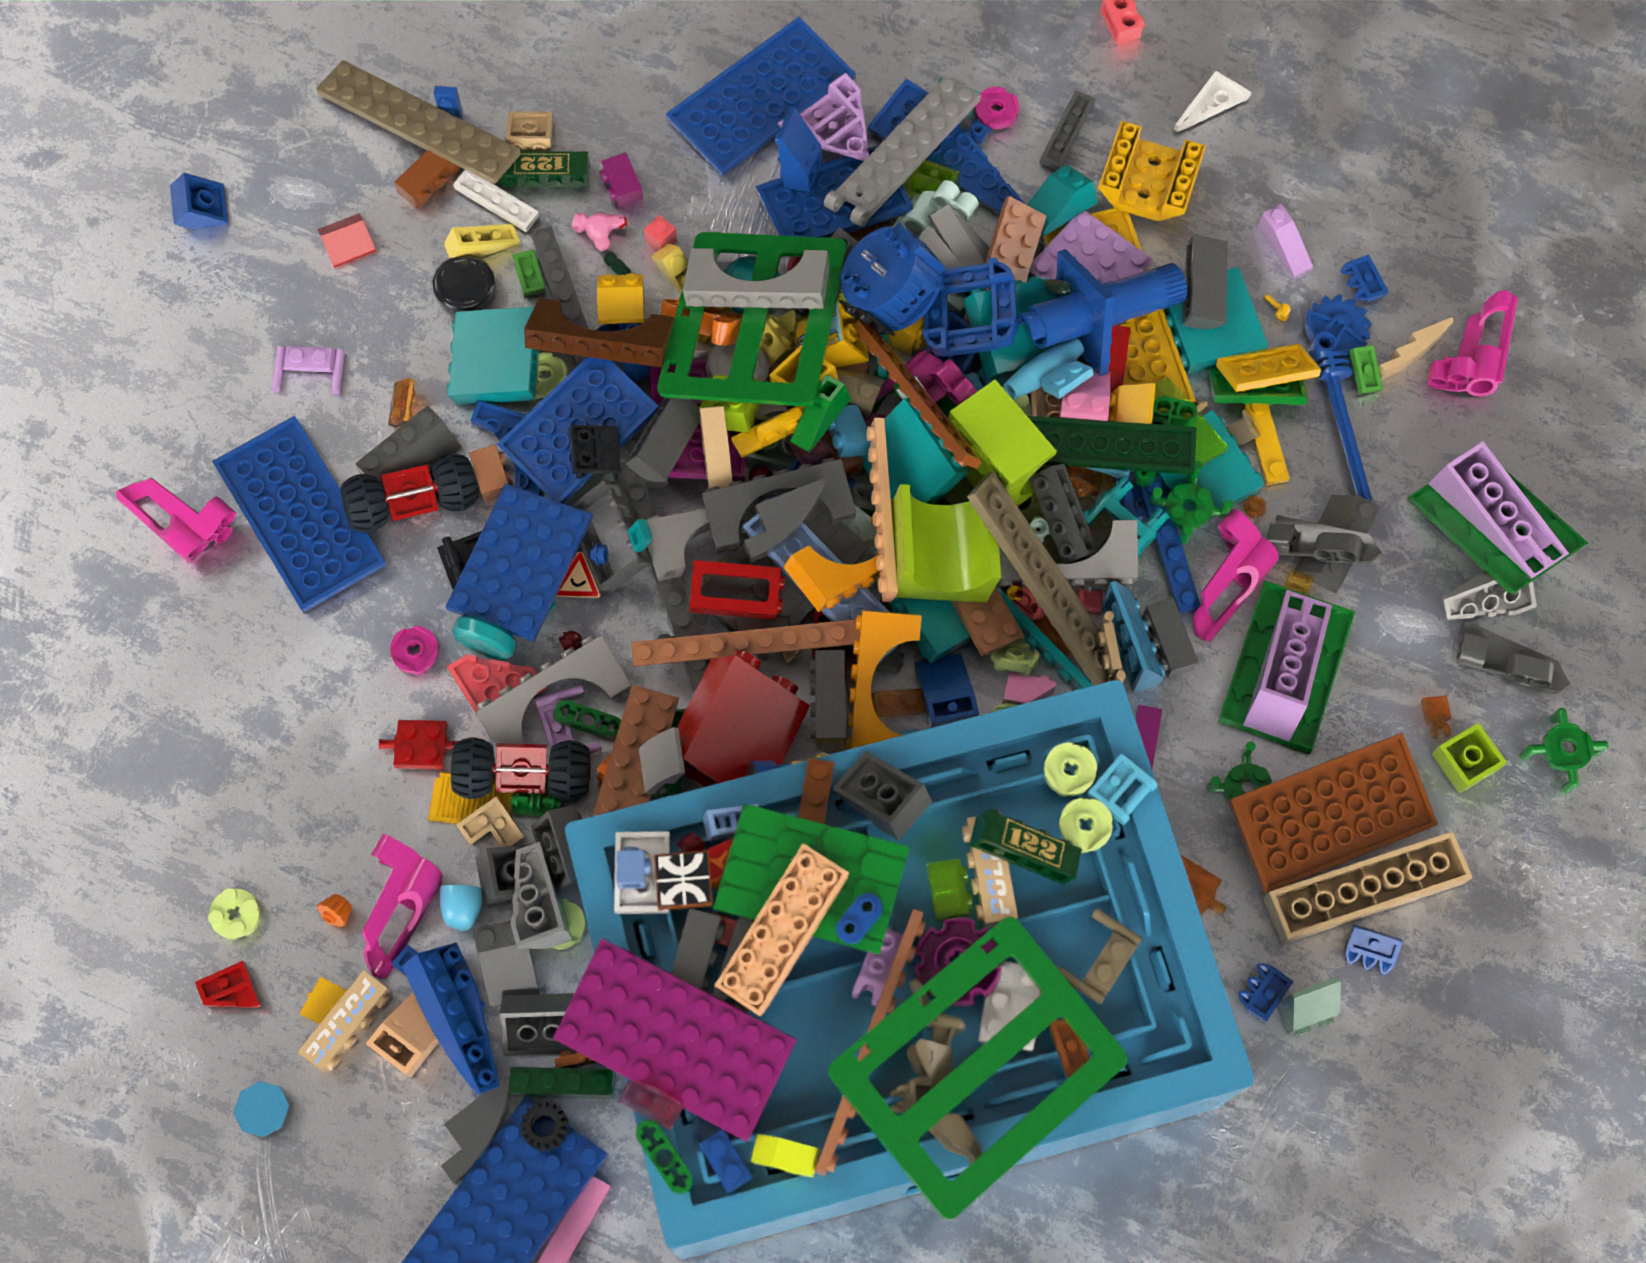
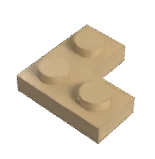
M498 796L456 824L469 845H472L489 832L492 833L501 847L513 846L526 837Z

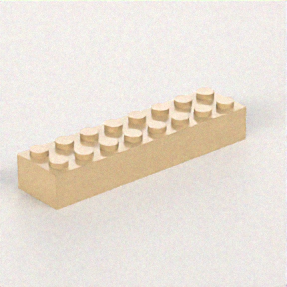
M1452 831L1270 891L1263 900L1281 945L1463 885L1473 877Z

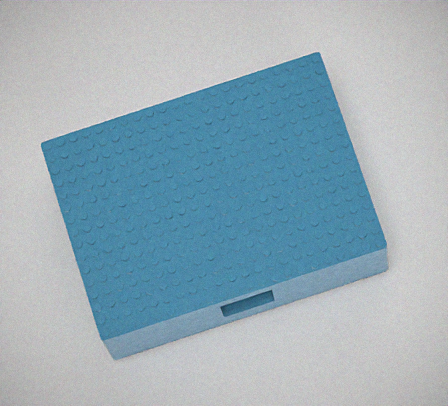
M1118 680L815 758L834 762L824 825L910 847L887 929L904 935L912 911L915 909L923 913L921 921L926 922L921 938L931 927L935 930H941L944 927L943 921L950 918L972 919L976 923V930H983V923L978 921L975 905H979L978 895H973L971 888V879H974L973 868L969 869L967 865L966 853L970 852L969 843H964L962 836V827L965 826L967 818L976 817L988 809H994L1002 812L1008 818L1022 820L1027 826L1046 830L1051 836L1062 839L1058 823L1065 806L1078 798L1091 800L1092 798L1087 793L1121 753L1155 780L1124 685ZM1074 743L1073 745L1083 746L1093 754L1097 763L1096 778L1091 787L1083 794L1062 797L1047 784L1043 774L1044 762L1049 752L1057 745ZM865 751L924 784L932 800L929 807L899 841L877 828L873 822L866 819L832 790ZM808 760L568 823L565 827V833L594 952L600 940L604 938L671 973L689 908L669 909V913L663 914L614 913L616 832H670L671 854L680 853L681 849L677 846V843L691 831H694L697 836H702L705 846L704 850L733 838L707 840L703 822V815L706 810L742 806L743 804H758L760 808L798 817ZM1068 763L1065 764L1064 772L1071 776L1075 775L1074 771L1077 767L1075 765L1070 766ZM1135 779L1115 804L1122 808L1141 783ZM1158 787L1153 792H1148L1129 815L1130 819L1125 825L1120 824L1112 816L1113 827L1110 838L1101 848L1081 853L1077 877L1062 885L1008 862L1018 916L1017 920L1057 969L1061 966L1081 980L1089 972L1114 932L1091 917L1096 908L1143 937L1101 1005L1074 988L1124 1049L1128 1057L1126 1066L1014 1166L1215 1110L1252 1086L1255 1081ZM735 815L736 822L738 823L739 815ZM725 817L726 828H729L728 817ZM716 819L714 820L716 829H719L718 821ZM1090 819L1087 821L1079 820L1082 830H1092ZM712 888V903L714 904L717 890ZM713 906L691 908L710 914L716 912L736 921L739 916L712 909ZM915 936L912 946L917 948L921 938ZM811 937L767 1010L761 1016L752 1010L749 1011V1014L798 1040L750 1140L746 1142L724 1130L752 1177L750 1181L731 1193H727L699 1146L701 1142L716 1134L722 1128L625 1077L636 1126L638 1127L640 1123L647 1120L657 1123L693 1177L692 1188L687 1193L681 1195L673 1193L642 1148L664 1241L678 1259H689L921 1193L857 1112H855L853 1119L847 1117L844 1128L849 1129L843 1145L837 1144L834 1154L839 1156L833 1172L827 1171L825 1177L815 1172L813 1177L797 1175L779 1168L750 1162L757 1134L778 1137L820 1149L819 1161L843 1097L841 1091L828 1076V1066L867 1033L877 1007L871 1004L873 994L869 990H863L857 999L852 997L853 989L868 952ZM717 943L714 951L718 952L714 968L709 967L707 977L711 978L708 993L712 995L728 951L727 947ZM916 953L913 956L912 962L906 961L903 972H906L907 975L902 988L896 987L893 997L897 998L894 1010L913 995L909 983L914 979H918L915 966L922 962V959L918 958ZM1011 956L1007 957L1004 960L1007 962L1018 964V962ZM927 993L928 998H929V1000H930V1002H931V1001L934 999V996L931 997V996ZM982 994L974 997L975 1003L973 1005L965 1007L949 1006L942 1012V1014L963 1020L966 1026L964 1033L953 1034L950 1044L952 1049L951 1072L985 1043L978 1041L985 997ZM924 1027L869 1074L868 1080L890 1108L893 1105L896 1106L898 1101L902 1102L899 1096H890V1092L899 1085H905L918 1077L906 1055L907 1050L912 1045H915L919 1039L930 1041L932 1029ZM1047 1027L1035 1037L1032 1052L1020 1050L948 1113L960 1114L982 1147V1154L1067 1079L1049 1028ZM861 1048L853 1053V1055L858 1057ZM894 1112L896 1115L903 1114V1112ZM645 1127L643 1129L644 1135L641 1137L642 1140L648 1138L653 1147L648 1148L650 1153L656 1146L665 1143L663 1139L659 1143L653 1136L654 1132H656L655 1128L650 1130L648 1127ZM929 1130L920 1137L919 1144L948 1180H953L970 1165L967 1157L947 1151ZM667 1149L660 1150L656 1156L658 1164L663 1166L668 1165L673 1158L672 1153ZM677 1162L672 1169L664 1171V1174L668 1176L671 1172L676 1180L673 1186L679 1185L681 1188H684L686 1186L685 1180L688 1177L686 1175H679L675 1168L681 1167V1165Z

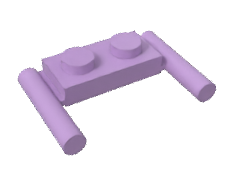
M277 347L271 390L280 392L283 370L333 372L331 393L335 395L340 394L345 351L326 347Z
M581 684L535 698L550 749L561 741L573 740L570 727L559 724L554 719L553 711L561 700L584 693ZM563 709V710H562V712H563L562 716L566 717L565 712H564V709ZM600 741L586 745L590 750V754L602 750Z

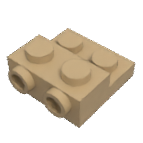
M509 112L505 142L519 148L520 151H551L553 112Z

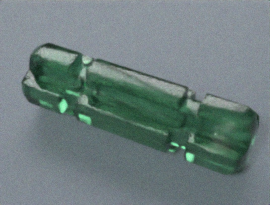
M609 251L604 255V262L611 266V269L617 275L631 273L632 270L621 259H617L618 256L613 251Z
M1054 279L1043 282L1046 292L1060 295L1071 293L1069 289L1071 284L1069 282Z

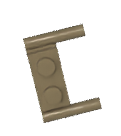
M1096 908L1091 917L1114 931L1083 980L1061 966L1058 967V970L1073 988L1101 1005L1143 937Z

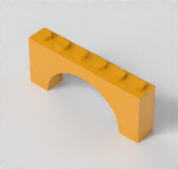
M872 515V517L870 518V521L872 522V524H873V515ZM809 545L792 554L784 565V569L818 612L825 608L829 610L834 608L842 598L845 597L846 600L851 598L858 592V589L863 588L865 590L875 582V579L880 578V570L876 568V560L879 556L878 550L876 556L866 562L840 564L822 557Z
M861 610V615H856L855 630L860 631L859 640L854 639L853 654H857V664H852L851 679H855V689L850 688L849 703H853V713H848L847 727L851 728V736L846 737L845 750L903 736L889 729L878 718L871 699V683L879 661L890 649L907 641H920L921 615Z

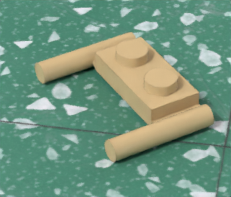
M1108 611L1103 617L1099 627L1100 632H1098L1099 646H1103L1105 653L1102 656L1103 667L1108 669L1109 677L1115 676L1114 680L1123 683L1126 673L1121 671L1122 665L1112 622L1114 614Z

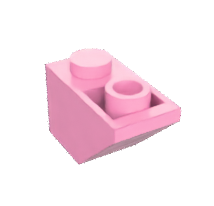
M1009 671L1002 704L1015 703L1021 705L1044 699L1053 694L1057 682L1052 681L1047 676L1033 677Z

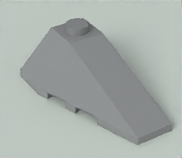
M945 204L928 215L937 235L964 267L985 264L990 247L949 204ZM967 291L965 294L971 295V291Z
M1486 570L1442 597L1444 614L1447 620L1474 618L1479 615H1486L1487 617H1495L1496 614L1517 615L1537 607L1533 581L1512 595L1510 592L1505 591Z
M540 841L516 850L515 892L512 899L514 905L513 916H511V928L517 948L549 949L571 941L572 937Z

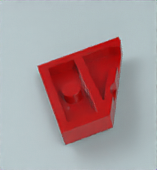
M244 961L195 982L203 1005L206 1007H262Z

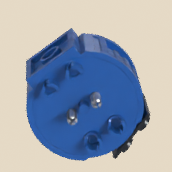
M898 222L894 228L891 226L883 227L871 232L852 249L840 275L842 293L848 303L839 300V302L846 307L844 310L846 313L855 318L858 316L859 320L872 325V328L878 333L884 335L887 332L895 336V333L892 331L902 330L911 326L930 309L940 290L942 281L940 274L946 267L922 240Z

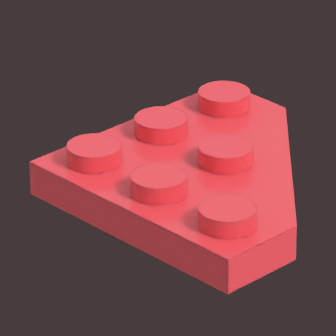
M466 654L447 666L474 712L479 710L477 705L484 700L490 698L493 701L500 697L498 692L505 687L511 685L513 689L520 685L519 679L530 672L533 676L537 674L534 667L512 665L509 662L478 658L470 654ZM546 686L543 689H541L534 697L546 691Z

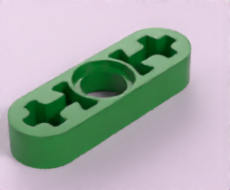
M569 700L560 701L553 711L554 719L559 724L607 740L616 739L621 720L614 715ZM564 708L568 709L567 717L562 716ZM576 712H580L579 715H578V717H577V719H576V721H575L574 718H575ZM582 716H592L595 723L591 726L584 724ZM600 719H601V720H603V721H602L601 727H600V729H599V728H597V726H598V724H599V722H600ZM609 724L614 725L613 732L609 731Z
M650 1120L640 1123L636 1129V1138L670 1190L679 1195L687 1193L692 1188L693 1177L657 1123ZM645 1127H648L650 1130L656 1129L653 1136L658 1143L661 1139L665 1141L664 1144L656 1146L651 1153L648 1148L653 1147L652 1143L648 1138L644 1140L641 1138L644 1135L643 1129ZM663 1149L669 1150L673 1156L672 1161L665 1166L658 1164L656 1160L657 1153ZM677 1162L681 1165V1167L675 1168L679 1175H686L688 1177L685 1180L686 1186L684 1188H681L679 1185L673 1186L676 1180L671 1172L668 1176L664 1174V1171L672 1169Z

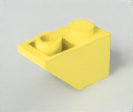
M667 243L654 253L651 259L661 275L681 294L688 260L679 246Z

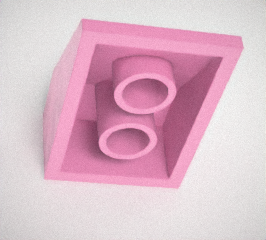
M1093 370L1092 377L1064 395L1060 402L1059 418L1108 421L1110 372L1100 376Z

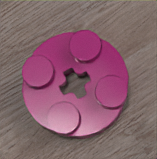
M1002 87L985 89L981 92V101L975 106L976 118L983 125L989 126L991 129H1004L1012 126L1016 121L1019 111L1017 97L1012 92L1011 94L1006 92L1005 88ZM997 105L998 108L1002 109L1000 111H994L993 106Z
M413 626L414 628H404L391 641V657L401 671L422 675L436 663L440 651L439 644L434 634L425 627ZM419 645L420 652L411 655L409 648Z

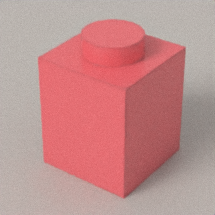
M661 215L644 228L645 242L656 252L667 243L674 245L677 242L676 228Z

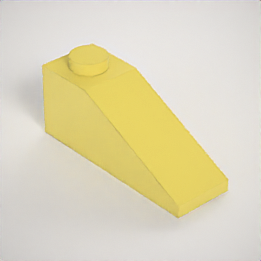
M513 224L454 227L444 242L449 258L463 255L481 258L520 244Z

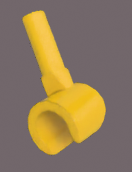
M1266 294L1264 299L1277 309L1275 313L1276 318L1283 322L1286 321L1290 315V306L1286 303L1280 304L1270 295Z
M1011 586L1009 589H1001L1011 600H1022V598L1016 596V591L1018 589L1023 590V587Z

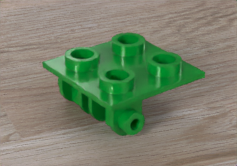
M549 773L546 775L545 794L517 792L511 795V814L542 817L549 810L562 808V800L553 797L549 793Z

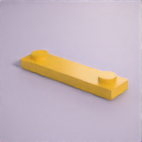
M1242 403L1244 410L1252 415L1261 435L1253 439L1265 485L1269 486L1288 482L1290 477L1269 405Z

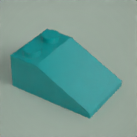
M1066 165L1049 175L1027 205L1046 215L1041 232L1045 236L1096 205L1098 200L1093 181L1069 165Z

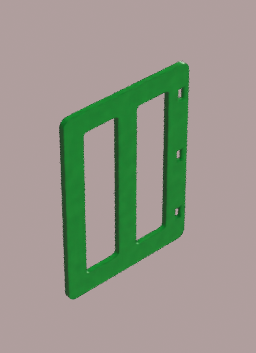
M719 232L699 233L695 237L693 248L714 249L716 262L718 255L721 253L757 255L751 281H764L776 278L780 259L783 256L802 257L804 250H827L830 269L824 308L810 309L796 377L793 383L753 380L769 308L745 307L728 378L689 377L706 306H686L682 288L657 385L659 395L665 398L790 406L812 405L817 397L840 286V275L847 252L846 242L839 238ZM684 309H691L689 316H682ZM670 364L676 365L675 373H668Z
M1006 917L832 1061L828 1066V1076L938 1215L945 1220H951L964 1211L1124 1068L1128 1057L1124 1049L1020 922L1014 917ZM992 938L997 946L986 954L981 946ZM1007 957H1013L1040 989V996L902 1115H896L868 1080L869 1074ZM930 990L934 999L924 1007L918 999ZM1058 1017L1063 1018L1089 1049L1091 1058L953 1180H948L919 1144L920 1137ZM866 1044L870 1053L859 1061L853 1053Z

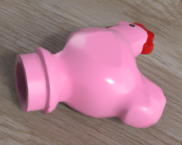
M577 212L572 222V230L578 233L585 231L588 238L595 243V247L600 251H605L610 247V233L614 229H623L627 226V218L622 217L621 214L610 215L604 212H597L587 217L585 213Z

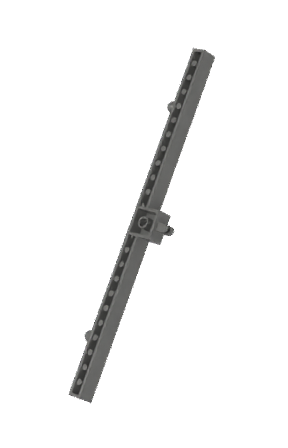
M552 226L530 232L533 248L552 300L561 301L562 314L570 322L589 329ZM572 355L576 367L586 358L585 356ZM637 438L629 440L619 450L621 471L615 475L617 481L623 485L636 518L647 520L657 515L649 491L667 486L668 479L663 482L647 480L625 464L640 439ZM648 566L673 636L661 634L656 639L700 635L693 613H689L690 605L680 577L658 581L654 566ZM710 660L683 662L693 692L696 691Z

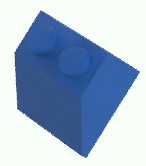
M182 173L170 184L173 221L175 225L195 230L226 225L228 223L223 183Z

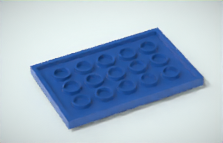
M876 145V146L867 148L869 155H870L879 145ZM849 156L823 163L810 192L784 188L783 178L755 186L756 193L779 236L830 238L839 227L846 233H850L906 214L913 209V205L901 185L863 227L850 221L851 213L856 207L851 203L845 201L837 212L826 208L824 200L830 191H836L864 162Z
M586 357L497 443V446L551 500L564 504L594 475L586 474L585 478L577 479L576 474H572L568 430L570 425L617 426L620 450L652 419L660 407L611 360Z
M505 483L445 606L446 609L461 616L473 615L481 617L486 621L503 627L511 634L535 642L593 519L592 514Z

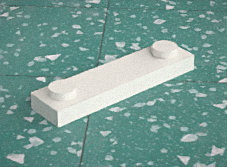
M464 170L453 184L455 190L526 233L540 217L537 210L467 170Z

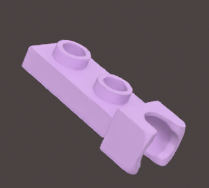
M887 929L880 955L867 953L852 992L854 999L859 998L863 990H869L873 994L871 1004L877 1006L903 934Z

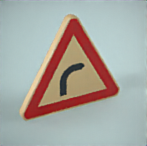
M578 552L556 597L599 598L601 593L583 552Z

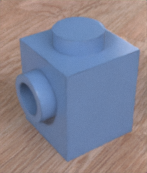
M625 847L623 851H616L618 888H646V875H651L650 858H646L644 850H639L638 847Z

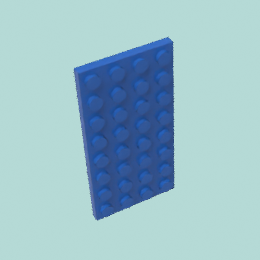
M797 17L665 115L674 128L723 177L775 138L777 131L781 129L778 122L784 116H787L791 107H795L799 114H801L827 95L829 85L846 73L854 80L856 73L800 17Z
M295 416L212 461L303 613L387 565L368 533L358 532L350 527L342 503L341 489Z
M525 1096L401 1263H532L609 1156L608 1153L570 1126H568L569 1134H566V1140L560 1143L559 1148L553 1147L552 1151L549 1152L547 1150L542 1152L536 1148L533 1149L521 1134L520 1122H523L521 1117L523 1114L526 1115V1109L534 1107L533 1103L536 1102ZM550 1117L540 1118L535 1125L536 1133L541 1136L549 1135L554 1130V1120Z

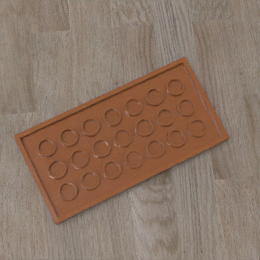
M1403 733L1393 735L1227 800L1263 894L1438 825Z

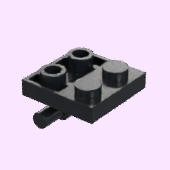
M570 425L568 430L572 474H576L577 479L585 478L586 474L620 473L617 426Z
M482 531L452 541L450 536L444 537L442 539L443 545L437 547L453 590Z

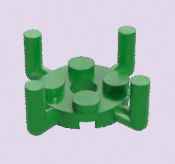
M1200 461L1195 462L1194 475H1189L1188 483L1176 485L1167 498L1161 497L1163 491L1161 488L1156 487L1153 489L1149 500L1152 505L1165 507V512L1169 515L1173 524L1181 529L1180 542L1183 544L1189 542L1193 530L1206 524L1211 515L1225 518L1233 507L1231 500H1225L1222 508L1215 507L1210 491L1197 485L1198 476L1203 466ZM1191 502L1194 504L1195 510L1191 512L1186 511L1183 504Z
M1559 708L1549 717V721L1552 724L1558 723V725L1544 735L1542 744L1529 745L1520 753L1519 757L1521 760L1526 761L1534 754H1544L1548 765L1552 769L1567 772L1569 781L1562 785L1561 790L1563 793L1568 794L1579 786L1577 771L1587 765L1592 756L1597 757L1607 750L1609 743L1605 740L1592 741L1591 736L1581 730L1580 726L1568 722L1566 709ZM1562 743H1571L1574 748L1573 753L1564 751Z
M1250 741L1241 751L1242 764L1233 767L1223 783H1221V779L1217 776L1210 780L1207 785L1209 792H1223L1226 800L1245 793L1242 790V783L1244 782L1251 783L1254 789L1272 783L1266 768L1252 764L1251 754L1256 748L1255 743Z

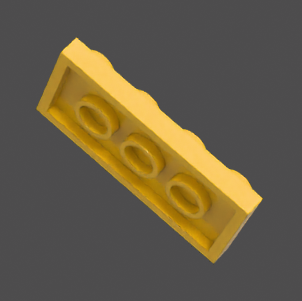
M1300 343L1217 358L1216 367L1236 392L1318 377L1321 368Z

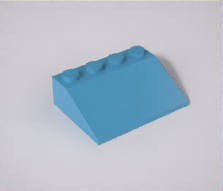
M1116 581L1110 582L1102 602V611L1104 615L1108 611L1114 614L1112 622L1120 660L1132 692L1158 686L1161 684L1163 676H1165V671L1162 663H1158L1155 654L1157 651L1154 642L1148 638V625L1145 619H1141L1139 614V601L1137 598H1133L1131 591Z

